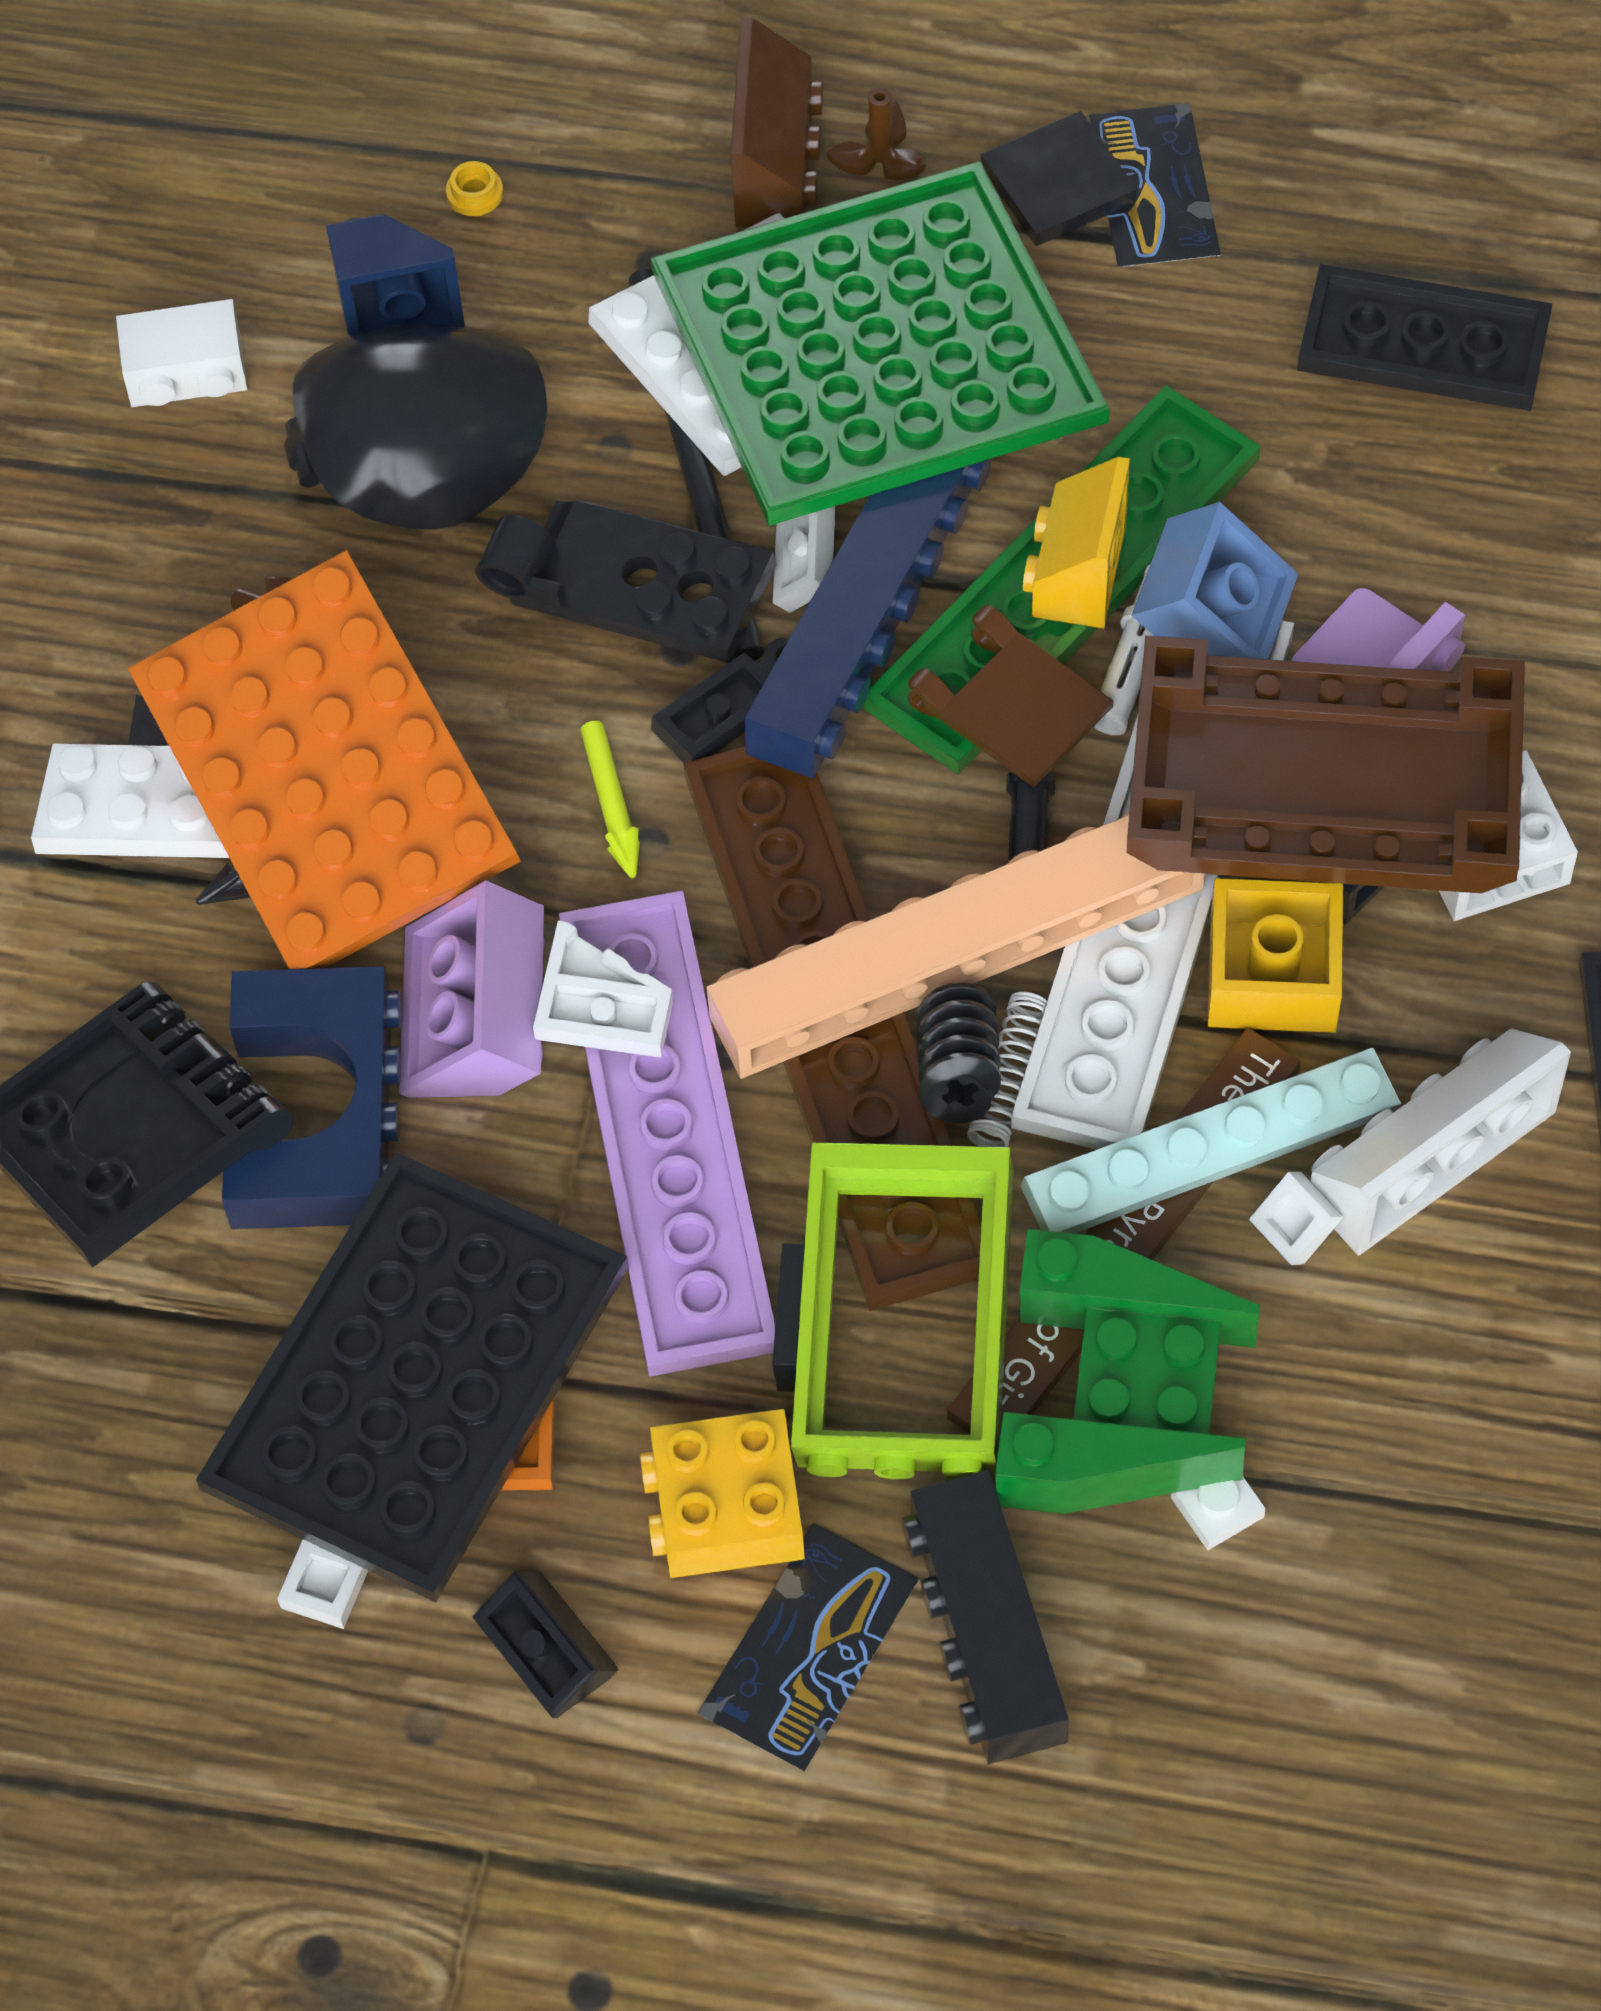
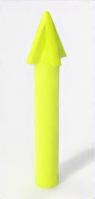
M590 721L580 728L608 831L605 835L610 845L607 850L630 878H635L640 841L638 840L639 828L632 827L604 724L600 721Z

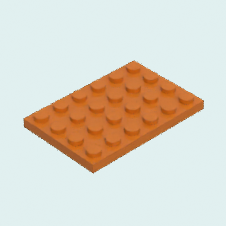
M347 550L127 668L289 969L327 968L470 890L483 881L521 862L515 848Z

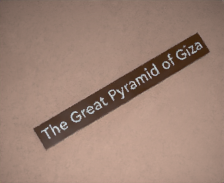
M1247 1028L1174 1121L1292 1078L1299 1073L1301 1060ZM1213 1182L1090 1227L1085 1235L1099 1237L1153 1260ZM1020 1317L1005 1337L1001 1428L1003 1412L1033 1415L1081 1353L1084 1330L1020 1323ZM973 1377L947 1409V1419L969 1434L971 1432Z

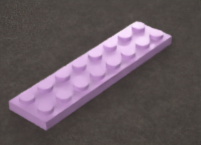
M683 891L559 913L560 921L568 922L576 927L580 938L602 952L609 948L626 959L634 971L651 975L671 988L673 993V1006L661 1058L585 1047L624 1251L628 1259V1272L649 1377L771 1354L774 1349L775 1322Z

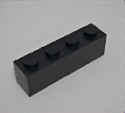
M986 1470L912 1490L911 1516L902 1518V1527L911 1557L923 1555L930 1576L920 1579L928 1614L931 1619L942 1617L949 1639L939 1642L947 1676L950 1682L962 1680L968 1699L967 1703L959 1705V1711L969 1745L981 1742L987 1764L989 1765L1066 1744L1068 1741L1069 1718L990 1471Z

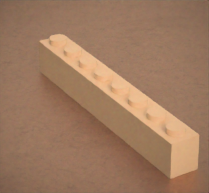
M1128 811L1121 819L1099 828L1086 827L1077 830L1064 842L1042 851L1030 850L1023 852L1010 860L1007 865L983 875H966L955 881L950 888L924 899L921 897L907 899L898 904L891 912L867 922H850L839 928L834 935L808 946L803 944L791 946L779 953L775 959L749 970L745 968L732 970L721 976L716 983L707 986L709 1016L740 1079L918 1007L924 997L936 988L950 983L974 984L1201 891L1204 888L1205 874L1156 870L1127 854Z

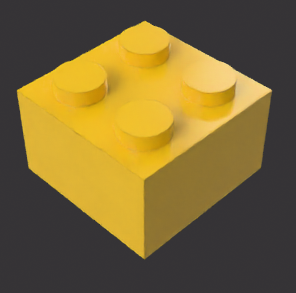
M1214 878L1210 916L1208 1027L1336 1033L1342 999L1343 884Z

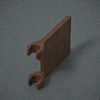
M985 605L973 615L972 623L976 627L973 629L971 637L978 646L997 654L955 696L933 672L926 668L920 669L908 681V686L912 689L908 695V701L917 711L940 719L1034 788L1113 708L1114 700L1021 635L995 607Z

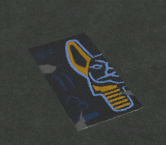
M1190 103L1090 114L1091 126L1137 188L1136 203L1108 215L1117 266L1126 267L1220 256L1221 253Z
M814 1523L803 1539L805 1559L789 1562L697 1713L804 1772L919 1578Z

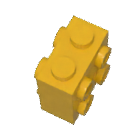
M784 1409L650 1427L653 1452L640 1453L645 1494L658 1492L661 1514L648 1516L653 1556L667 1555L670 1578L805 1559L803 1532Z

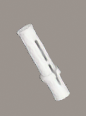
M1147 565L1144 571V578L1134 604L1127 607L1122 615L1120 624L1123 632L1100 690L1114 700L1113 708L1094 726L1098 731L1105 734L1121 735L1125 733L1129 716L1141 688L1145 635H1154L1145 628L1143 635L1140 636L1143 625L1131 615L1150 565ZM1132 661L1124 685L1120 689V685L1122 683L1128 664Z

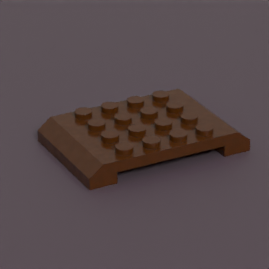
M1145 635L1127 834V854L1160 871L1480 894L1517 881L1520 855L1525 661L1461 657L1459 672L1223 657L1207 655L1208 640Z

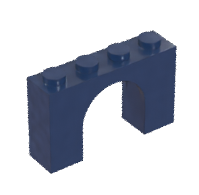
M385 966L232 971L229 1028L238 1058L275 1056L320 1057L332 1061L345 1069L356 1081V1086L348 1108L330 1127L306 1138L281 1140L267 1151L252 1150L223 1171L222 1203L231 1229L351 1225L389 1164L388 1142H399L400 1137L398 1103H389L390 1085H400L401 1082L399 1046H391V1028L402 1027V998L400 990H390Z

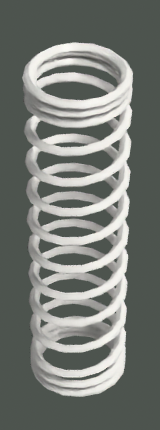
M1020 991L1012 994L1009 999V1006L1006 1009L1008 1017L1002 1022L1004 1030L998 1034V1050L1002 1046L1011 1053L999 1054L1000 1062L1006 1066L999 1067V1071L1016 1073L1024 1078L1023 1072L1026 1071V1068L1014 1066L1002 1058L1017 1059L1028 1065L1029 1060L1027 1059L1030 1058L1029 1054L1016 1052L1006 1045H1018L1032 1051L1033 1047L1031 1045H1034L1035 1041L1020 1039L1014 1036L1011 1031L1027 1033L1036 1038L1037 1034L1035 1032H1038L1039 1028L1024 1026L1014 1018L1036 1022L1040 1025L1047 1000L1038 994ZM1019 1005H1028L1036 1007L1039 1010H1041V1012L1030 1011L1025 1008H1022ZM1011 1020L1017 1027L1007 1028L1006 1024ZM1006 1033L1013 1040L1003 1041L1002 1037ZM1001 1074V1085L1011 1086L1018 1091L1020 1090L1018 1085H1021L1022 1081L1013 1080ZM1000 1089L997 1092L999 1094L994 1096V1098L1005 1099L1015 1104L1016 1100L1014 1098H1017L1018 1094L1008 1093ZM991 1100V1105L995 1107H990L988 1111L1003 1113L1011 1118L1012 1113L1009 1111H1013L1014 1107H1006ZM986 1113L984 1116L988 1119H979L970 1123L967 1136L973 1144L978 1147H1008L1012 1132L1006 1125L1011 1124V1120H1001ZM976 1131H983L991 1136L1001 1138L1003 1141L987 1139L976 1133Z

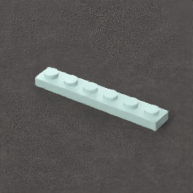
M1370 1048L1027 1175L1020 1186L1041 1230L1077 1233L1365 1125L1378 1113L1386 1109H1390L1394 1113L1401 1105V1102L1374 1048Z

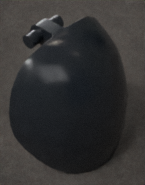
M396 324L353 333L315 353L302 363L295 374L293 382L295 417L288 420L285 424L287 438L284 448L290 468L297 471L300 485L303 487H313L321 482L324 489L339 504L364 518L409 529H438L456 526L481 513L500 499L523 477L536 456L544 435L547 416V399L543 375L531 352L520 344L474 329L436 324Z

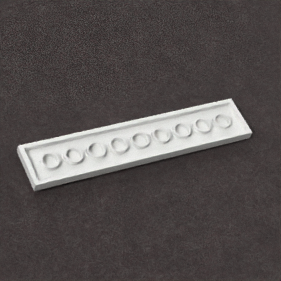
M1282 620L1268 660L1286 661L1293 638L1294 623ZM1138 716L1103 826L1121 819L1130 810ZM1205 874L1203 890L1065 946L1012 1112L1011 1128L1095 1150L1145 1132L1211 912L1214 878H1221V875Z

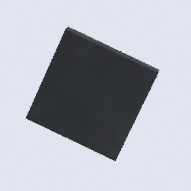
M1081 111L981 154V164L991 183L1035 246H1039L1137 202V188Z

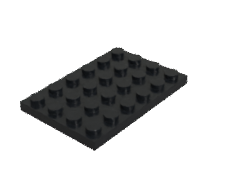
M395 1152L198 1475L196 1481L199 1489L436 1603L628 1270L627 1256Z

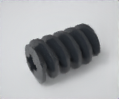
M970 983L947 984L936 988L924 997L917 1009L919 1097L926 1111L935 1118L949 1123H968L982 1119L990 1109L991 1100L1000 1090L1001 1073L999 1071L1000 1056L998 1054L997 1004L992 994L981 986Z

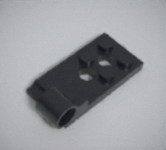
M575 499L570 502L556 501L544 528L536 522L521 516L505 515L501 517L475 569L477 578L487 588L499 595L510 598L512 605L730 663L735 657L777 563L773 551ZM651 569L657 572L654 580L644 584L642 587H633L627 584L629 577L638 570ZM703 583L712 587L709 595L698 601L691 602L681 598L684 591L694 584Z

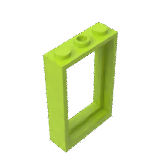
M812 1143L791 1449L798 1467H807V1472L821 1477L844 1476L847 1474V1469L874 1470L877 1476L887 1479L912 1478L915 1475V1471L942 1472V1476L949 1480L986 1470L996 1474L1001 1435L1014 1178L1010 1147ZM839 1194L983 1198L970 1435L824 1430Z

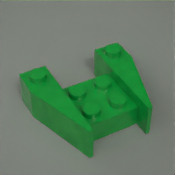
M1027 1229L1020 1282V1323L1082 1329L1084 1333L1073 1419L1003 1412L995 1474L996 1493L1001 1507L1067 1514L1198 1489L1203 1485L1243 1480L1246 1438L1210 1434L1219 1344L1256 1348L1260 1305L1093 1235Z

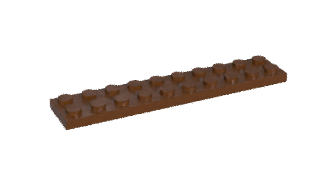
M745 747L683 763L685 779L751 968L775 959L779 953L791 946L799 944L808 946L830 937L839 928L850 922H867L870 920L818 773L812 779L747 755ZM904 1012L784 1061L811 1143L952 1146L944 1121L935 1118L926 1111L920 1100L918 1049ZM839 1194L838 1221L869 1311L979 1280L981 1223L972 1198Z

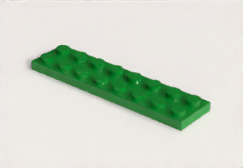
M1167 385L1081 471L1083 472L1116 457L1130 458L1126 531L1107 619L1142 583L1144 571L1147 565L1151 564L1167 519L1219 502L1260 458L1261 446ZM1036 519L869 689L867 699L863 705V710L957 775L981 752V749L940 719L925 715L914 709L908 701V695L912 691L908 686L909 679L920 669L926 668L933 672L955 696L997 654L978 646L971 637L972 631L976 627L972 623L973 615L985 605H991L999 610L1021 635L1063 665L1098 629L1096 627L1032 617L1033 593L1023 591V580L1028 556H1039L1042 543L1034 541Z

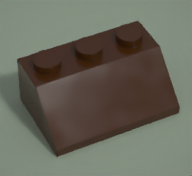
M741 17L731 140L735 227H751L777 213H780L784 218L805 213L806 205H816L817 170H808L809 160H819L820 125H811L812 115H822L823 81L812 80V57L753 17Z

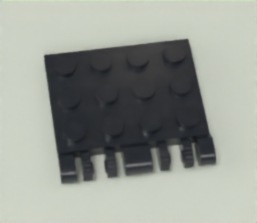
M155 982L140 984L0 1085V1169L92 1268L250 1151H267L287 1136L293 1125L292 1114L262 1085L258 1086L255 1083V1085L251 1086L250 1084L253 1082L250 1079L251 1075L241 1065L238 1066L237 1061L211 1035L206 1034V1031L196 1021L192 1022L190 1019L185 1021L187 1017L184 1014L186 1012Z

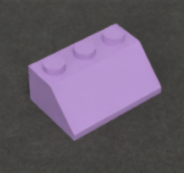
M485 880L405 927L401 1082L399 1094L408 1098L500 1096L541 1074L542 1040H535L533 1025L543 987V950L545 947L543 905Z

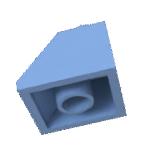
M1217 502L1167 519L1131 616L1154 636L1208 640L1207 655L1268 659L1299 573L1221 502Z

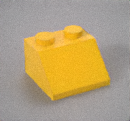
M1116 457L1057 482L1051 506L1040 505L1036 519L1034 541L1042 543L1039 556H1028L1023 580V591L1033 593L1032 617L1105 628L1126 531L1130 458Z

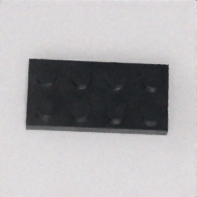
M1320 264L1300 348L1297 370L1531 411L1553 303Z

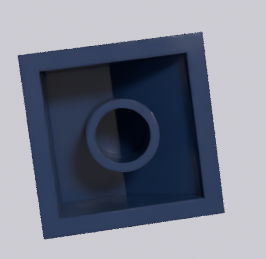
M385 214L366 218H352L345 222L326 225L348 336L353 333L396 324H436L465 328L455 257L451 247Z

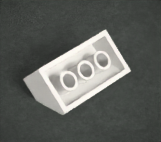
M1512 1028L1493 1042L1488 1038L1482 1039L1464 1054L1460 1065L1447 1075L1442 1077L1440 1074H1434L1423 1081L1413 1092L1411 1101L1394 1113L1390 1109H1386L1373 1117L1362 1130L1361 1137L1345 1148L1341 1145H1336L1324 1152L1312 1166L1311 1183L1343 1216V1219L1334 1230L1358 1256L1556 1113L1571 1051L1562 1042Z

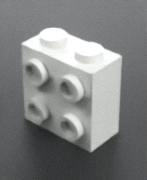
M1527 750L1522 752L1520 855L1517 881L1482 894L1439 891L1453 921L1568 885L1571 882L1578 851Z

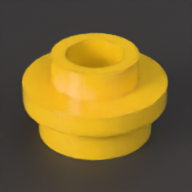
M480 161L462 163L453 170L447 181V201L453 210L462 215L481 216L493 211L502 201L503 184L501 178L486 163Z

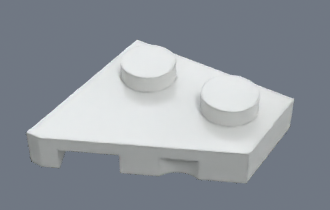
M558 921L533 1025L535 1040L661 1058L673 1006L672 989L649 974H641L634 971L626 959L609 948L602 952L578 936L577 928L570 923Z

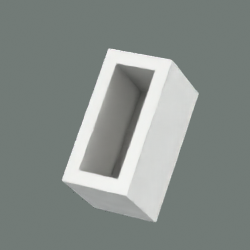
M233 299L116 316L122 373L131 407L144 405L159 406L171 401L205 396L220 397L227 393L248 390L241 334Z

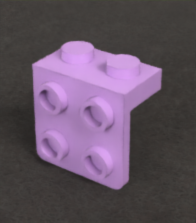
M1360 588L1355 590L1295 653L1292 661L1449 672L1458 662L1465 648V643L1461 641L1465 614L1444 602L1431 618L1422 625L1371 590Z

